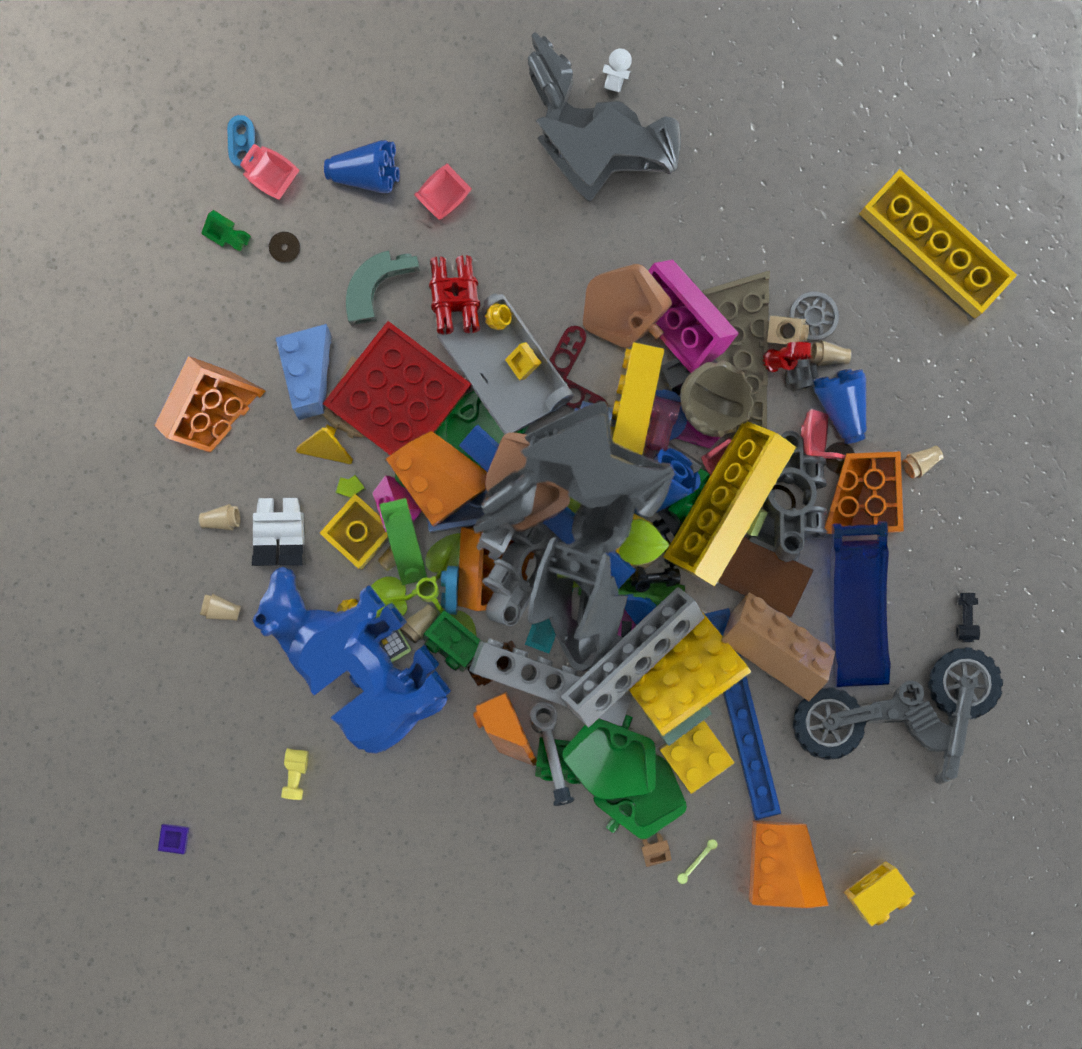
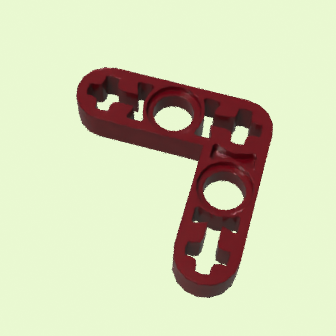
M576 325L570 326L564 331L549 359L569 389H576L581 394L579 402H568L565 404L566 407L574 411L575 408H579L582 405L585 395L590 396L588 399L589 403L595 404L597 401H605L607 403L603 397L567 379L586 343L584 329ZM575 332L580 333L579 338L582 341L574 343L572 350L577 352L573 355L572 352L561 348V346L564 344L568 347L570 343L568 334L573 335ZM559 354H565L569 357L570 364L567 367L560 368L555 364V358Z

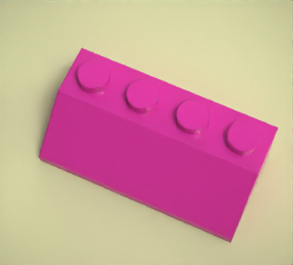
M673 259L653 263L648 271L672 301L671 307L656 322L664 332L659 338L687 370L692 373L699 366L712 362L723 354L739 333Z

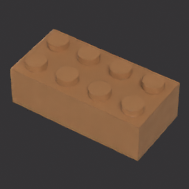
M750 592L731 612L721 640L725 644L729 643L736 652L808 701L829 680L835 651L827 643L819 641L805 628L799 627L790 621L785 614L777 612L767 605L763 599L754 596Z

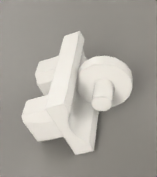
M619 48L611 53L609 57L610 65L604 64L603 72L607 73L604 88L616 92H621L624 78L630 79L631 71L627 69L632 63L631 54L627 50Z

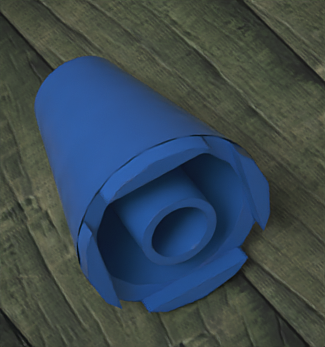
M668 448L666 451L661 449L655 455L653 460L671 464L675 472L668 494L662 506L656 512L658 513L694 493L699 488L701 482L698 471L694 474L690 468L693 463L681 452ZM635 507L634 513H635L636 515H638V516H640V517H644V518H649V517L640 515L639 512L637 511L636 507Z

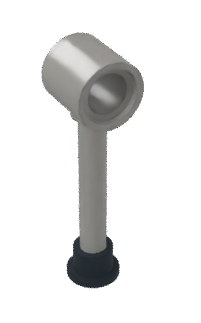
M540 702L534 705L531 710L530 724L535 732L543 736L555 786L553 791L555 801L553 805L561 806L573 802L574 797H571L569 787L565 786L552 732L557 723V711L552 704ZM541 713H546L551 717V720L547 723H540L536 717Z

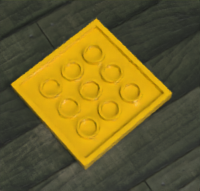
M704 613L705 618L628 690L662 736L751 672L731 645L721 641L723 636Z

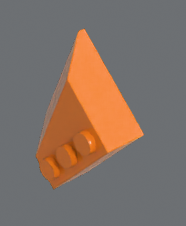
M188 356L154 426L167 439L211 452L232 429L231 425L241 414L244 416L250 409L248 406L257 396L260 398L265 393V390L232 371Z
M432 431L409 442L386 458L433 527L487 490L486 476L488 472Z
M901 451L846 454L825 524L828 534L899 533L904 531Z
M474 526L461 527L457 606L474 611H485L494 591L487 587L483 580L488 578L495 564L494 560L488 557L490 553L488 549H477V544L483 531L475 533ZM510 540L509 543H508V545H507V547H506V549H507L508 546H509L510 544H512L514 541ZM532 551L528 553L522 564L521 574L525 581H527L528 577L525 572L529 559H533L535 555Z
M507 691L478 703L475 706L476 711L473 713L474 719L479 729L484 727L498 752L535 766L537 763L536 757Z
M753 820L749 901L752 905L795 908L829 906L805 823Z

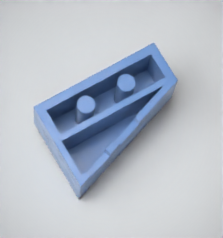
M327 324L276 337L292 408L298 420L324 414L325 406L323 402L326 400L327 370L330 362V344L332 342V335Z

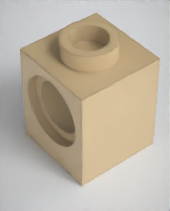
M770 316L767 342L787 344L789 342L807 341L809 325H805L806 319ZM788 323L792 324L795 328V334L790 339L785 337L783 333V328Z

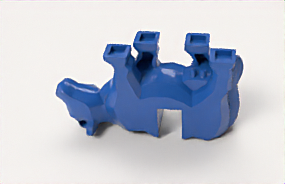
M284 567L274 570L271 574L269 587L260 601L257 613L253 617L254 625L261 630L260 632L263 636L273 635L277 639L295 670L306 680L313 695H316L344 672L348 671L350 673L349 678L357 688H361L363 692L344 705L331 718L340 726L346 738L355 747L374 754L386 751L400 742L419 720L428 718L442 710L448 700L446 695L451 690L436 670L428 676V673L439 666V662L425 645L420 647L414 653L413 663L410 668H405L401 671L393 666L389 655L379 645L381 639L392 635L395 630H398L407 623L393 603L385 606L373 588L368 585L360 592L358 604L346 611L334 613L325 610H307L296 587L295 573ZM383 608L380 616L376 617L377 611Z

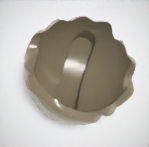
M721 360L718 363L707 362L688 375L681 388V407L686 419L697 431L708 436L721 438L727 433L736 432L738 426L750 419V410L754 402L751 396L752 386L745 379V373L731 365V363Z

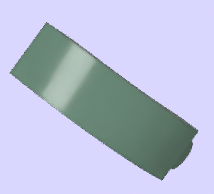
M388 250L370 257L355 271L346 293V311L348 322L351 326L376 321L373 303L376 289L384 280L392 276L419 272L420 267L417 256L412 257V254H401L396 256V260H392Z

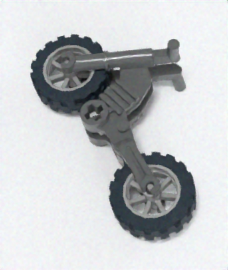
M970 647L953 649L944 654L934 664L929 675L930 681L928 682V687L931 691L930 696L936 702L938 709L947 713L948 720H950L949 725L940 721L929 701L924 702L923 687L916 681H906L896 689L893 699L877 701L864 707H860L856 698L851 697L844 690H838L833 687L821 688L810 701L804 698L796 708L793 720L794 735L801 748L810 753L811 756L822 758V760H836L850 754L858 747L864 737L866 724L904 722L910 735L924 748L932 752L944 751L943 770L934 778L935 782L941 785L958 776L969 720L979 718L988 713L996 706L998 699H1000L1003 679L1000 676L1001 670L999 666L996 667L992 657L986 656L985 652L981 650H974ZM961 665L962 676H958L951 669ZM966 665L975 667L977 671L971 676L967 675ZM980 673L984 678L985 684L978 683L977 676ZM947 675L956 680L952 686H946ZM975 688L984 689L979 699L974 693ZM950 690L955 691L954 698L950 695ZM905 691L913 693L914 698H904L903 693ZM830 704L835 705L841 708L842 710H840L838 713L831 714ZM825 705L826 718L814 710L819 706ZM811 715L822 723L810 727L809 720ZM819 729L823 733L821 740L819 741L811 731ZM848 729L846 736L841 740L836 730ZM831 733L837 741L836 743H824L827 734Z

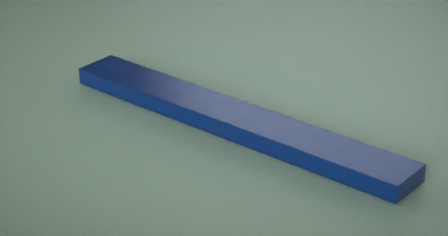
M476 425L459 446L488 472L499 444L479 425ZM568 507L558 515L543 522L564 543L571 544L575 541L572 535V524L574 521L572 518L575 513ZM616 551L606 554L610 557L611 576L615 578L617 588L619 589L636 569L624 561Z
M725 608L705 613V616L723 636L731 614L730 609ZM745 676L724 691L723 696L755 820L779 815L781 810L747 676Z

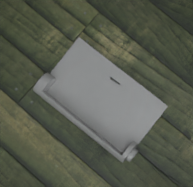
M495 293L484 300L485 305L481 312L478 313L480 325L478 332L472 333L471 324L470 333H465L462 321L453 326L454 331L451 334L446 335L445 330L444 335L438 334L437 337L466 380L471 383V387L505 435L509 432H517L561 408L574 397V394L503 294L497 295ZM493 304L506 305L511 311V323L502 330L492 329L485 322L486 310ZM527 342L542 363L526 379L519 381L505 359L519 344Z

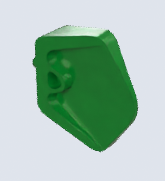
M475 391L463 396L436 431V435L477 465L479 464L459 446L476 425H479L498 444H500L504 433ZM529 425L515 433L525 434Z
M625 715L622 726L600 718L589 728L584 725L562 752L561 758L565 765L586 790L597 798L613 800L647 795L655 788V743L649 737L629 730L633 719L629 715Z
M657 754L656 785L651 793L613 800L593 797L595 805L612 818L606 826L610 832L615 833L619 826L622 825L640 839L651 837L683 815L687 808L686 801L672 768L664 758Z

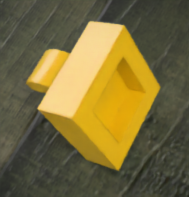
M527 342L519 344L505 359L519 381L526 379L542 363Z

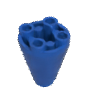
M380 140L326 159L324 162L326 179L332 180L335 183L374 192H391L394 182H399L400 171L398 167H395L394 162L396 155L395 143L393 141Z
M851 368L838 371L835 378L829 379L827 376L815 379L813 381L814 392L841 438H844L845 444L864 440L866 438L865 432L867 431L866 375L863 369L852 371Z

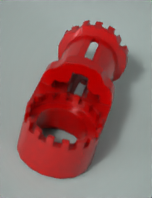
M789 342L787 347H783L779 351L768 349L764 353L765 355H763L764 359L762 361L765 362L763 365L766 366L765 368L766 370L768 369V372H777L782 368L784 370H793L799 359H811V343Z

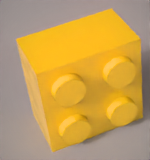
M356 494L319 532L360 570L366 566L389 540L380 515Z
M704 720L668 746L664 743L658 748L690 794L734 764L732 758Z
M887 861L843 892L862 919L870 926L874 924L879 926L890 918L889 913L896 908L900 910L911 903V897L915 895L897 868Z

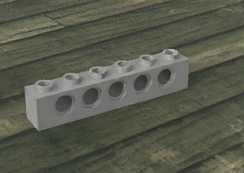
M677 587L561 696L571 712L589 728L705 618L696 601Z
M490 638L487 643L479 642L469 669L470 672L568 707L561 696L581 678L576 675L578 670L565 665L562 666L561 670L552 667L553 661L538 656L537 661L527 658L529 652L515 647L512 652L502 649L504 643ZM506 656L508 658V666L503 670H498L496 666L498 658ZM531 665L533 668L532 676L528 679H523L521 675L523 667ZM555 674L557 676V683L554 687L548 688L546 679L549 675ZM625 693L599 718L622 726L632 696Z

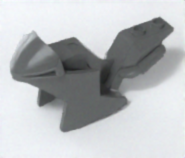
M536 32L531 35L535 51L528 56L529 76L543 104L548 108L546 117L536 120L543 132V135L539 136L538 140L573 187L587 201L593 200L614 171H652L671 174L677 170L681 149V131L679 122L676 119L663 117L647 127H642L636 113L620 101L596 103L595 108H574L567 103L573 86V70L571 69L570 61L563 54L559 56L553 50L552 43L545 36L540 37Z
M605 401L598 402L559 418L525 436V439L530 443L529 447L521 450V453L527 457L525 466L518 471H513L487 491L485 500L482 503L485 515L476 521L474 531L475 533L483 531L486 534L497 530L499 525L508 522L509 525H515L524 521V517L532 512L537 483L547 481L569 491V497L588 508L609 505L621 495H628L640 515L652 517L662 506L675 472L669 463L657 462L615 443L612 440L607 403Z
M623 494L609 505L588 508L581 504L572 518L574 520L572 535L575 541L571 544H564L558 542L556 537L550 539L537 571L529 602L528 622L537 624L550 619L559 643L571 666L579 671H589L623 639V637L618 635V629L628 596L618 595L615 578L611 576L610 557L606 553L619 549L626 537L629 536L635 506L628 495ZM557 574L564 575L567 577H557ZM574 581L581 588L577 621L572 619L571 614Z

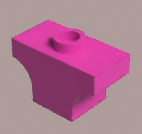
M386 475L372 492L385 532L386 528L381 515L380 504L406 498L412 521L422 511L408 490L402 487L395 477Z

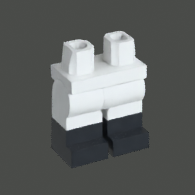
M258 498L257 513H253L252 566L306 565L304 513L300 512L298 498H283V512H274L273 498Z

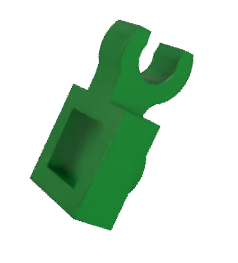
M215 210L208 213L201 232L202 235L221 247L228 243L238 251L242 250L244 244L248 245L251 235L245 231L234 230L235 223Z

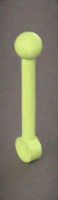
M709 840L707 847L684 873L678 874L677 880L680 884H685L690 873L711 850L717 848L716 840Z

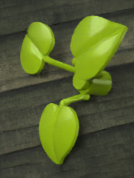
M570 497V503L567 507L576 514L581 503ZM637 519L632 521L629 536L626 537L620 546L619 555L630 564L641 565L658 558L668 548L669 544L651 523ZM557 574V577H567L564 575ZM574 581L573 588L579 587Z
M461 533L448 535L431 546L426 554L425 565L429 571L437 573V575L421 579L417 583L416 589L410 594L405 595L406 587L396 577L386 576L375 581L371 587L385 606L393 603L402 616H404L407 612L405 600H410L418 595L424 602H433L441 614L444 610L437 600L439 588L436 581L441 578L442 571H447V566H459ZM383 608L377 611L376 617L380 616ZM458 611L457 615L451 614L452 617L477 636L475 624L467 613Z

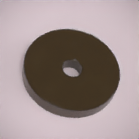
M279 232L271 238L269 252L276 261L290 263L300 253L299 240L290 232ZM283 245H287L286 250H282Z
M844 442L833 443L825 451L843 454L845 457L848 453H855L853 448ZM826 459V467L833 473L841 474L845 459L841 461Z

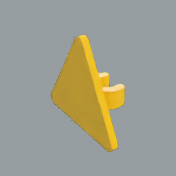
M328 424L296 448V452L346 464H352L353 461L352 457L334 437L336 429Z

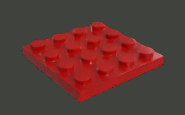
M387 321L326 398L323 405L388 455H392L409 442L430 431L435 433L470 389L471 383L391 322Z

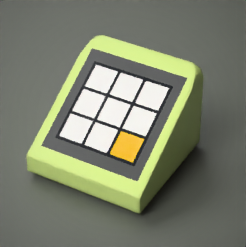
M400 628L395 630L392 635L381 639L379 644L389 655L392 662L412 650Z

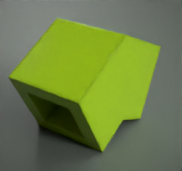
M354 475L350 479L340 477L335 493L351 498L354 494L359 495L366 489L358 477Z

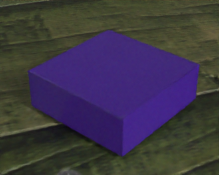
M161 824L158 851L185 854L189 827Z

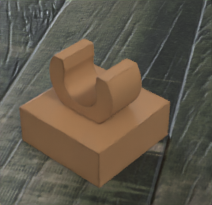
M660 833L656 834L658 841L655 844H649L647 839L642 840L644 847H641L646 867L672 860L667 840L663 841Z

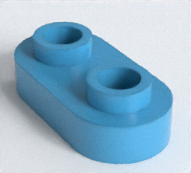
M237 115L231 118L227 125L228 155L235 167L243 169L240 166L242 160L239 159V155L243 152L248 153L253 144H255V128L247 116ZM240 127L246 128V132L244 134H238V129Z
M447 566V571H442L441 587H446L445 593L441 595V607L453 615H457L459 566Z

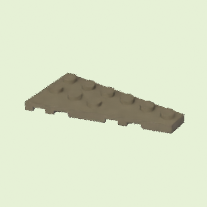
M770 270L701 291L739 333L727 350L716 358L717 363L721 360L727 361L745 373V379L752 386L751 396L754 402L750 410L751 415L748 422L766 429L768 376L766 366L763 365L765 362L762 360L764 359V353L769 349L767 339L769 330Z

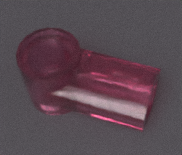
M655 396L645 447L657 452L661 449L663 451L667 450L673 425H676L681 402Z

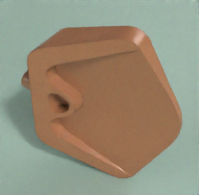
M632 264L601 273L589 282L585 296L583 326L594 335L620 347L629 348L633 342L636 343L648 331L656 340L664 333L656 322L671 307L672 301L643 265Z
M509 432L502 437L486 476L487 491L513 471H518L525 466L527 457L521 453V450L529 447L530 444L525 439V434ZM552 482L537 483L531 514L524 517V521L511 526L516 531L523 532L558 515L570 503L569 491Z

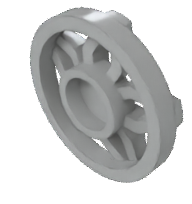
M807 292L799 296L791 306L789 317L794 318L795 308H797L798 312L803 315L798 318L806 319L805 325L810 326L809 331L812 336L808 335L807 340L809 341L822 340L828 337L837 327L839 321L837 305L832 298L824 293ZM808 297H817V298L812 302V306L810 305L809 302H807V301H805V300H803V299L808 298ZM822 298V306H817L816 303ZM826 301L832 307L833 313L829 311L824 312ZM798 303L806 306L807 309L805 311L802 310ZM825 316H828L834 320L825 321L824 319ZM822 324H832L829 331L823 334ZM814 327L819 329L818 336H816L813 330Z

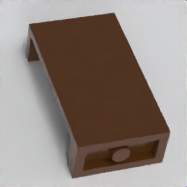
M744 536L717 583L744 596L750 592L754 596L763 599L774 610L785 614L787 618H792L814 569L794 560L789 562L782 561L776 556L775 552L750 542L749 538Z

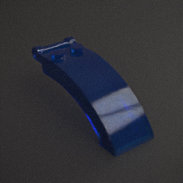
M880 521L873 525L842 526L841 523L832 524L830 613L832 650L835 651L833 663L836 687L889 685L891 662L887 630L889 549L887 546L888 525L886 521ZM877 535L875 540L842 541V537Z

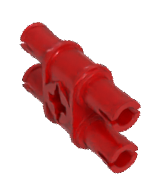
M463 255L456 258L458 277L448 278L447 261L445 257L440 256L439 266L437 257L430 259L432 279L429 283V289H431L433 302L431 309L436 313L438 334L444 335L443 329L445 327L446 335L454 331L451 312H462L463 331L465 333H470L471 324L472 333L480 330L477 310H479L481 303L478 300V280L473 275V260L471 256L466 255L465 265Z

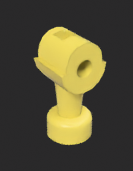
M286 749L284 765L288 770V786L282 788L281 798L302 800L303 789L298 786L301 773L305 774L307 770L309 751Z

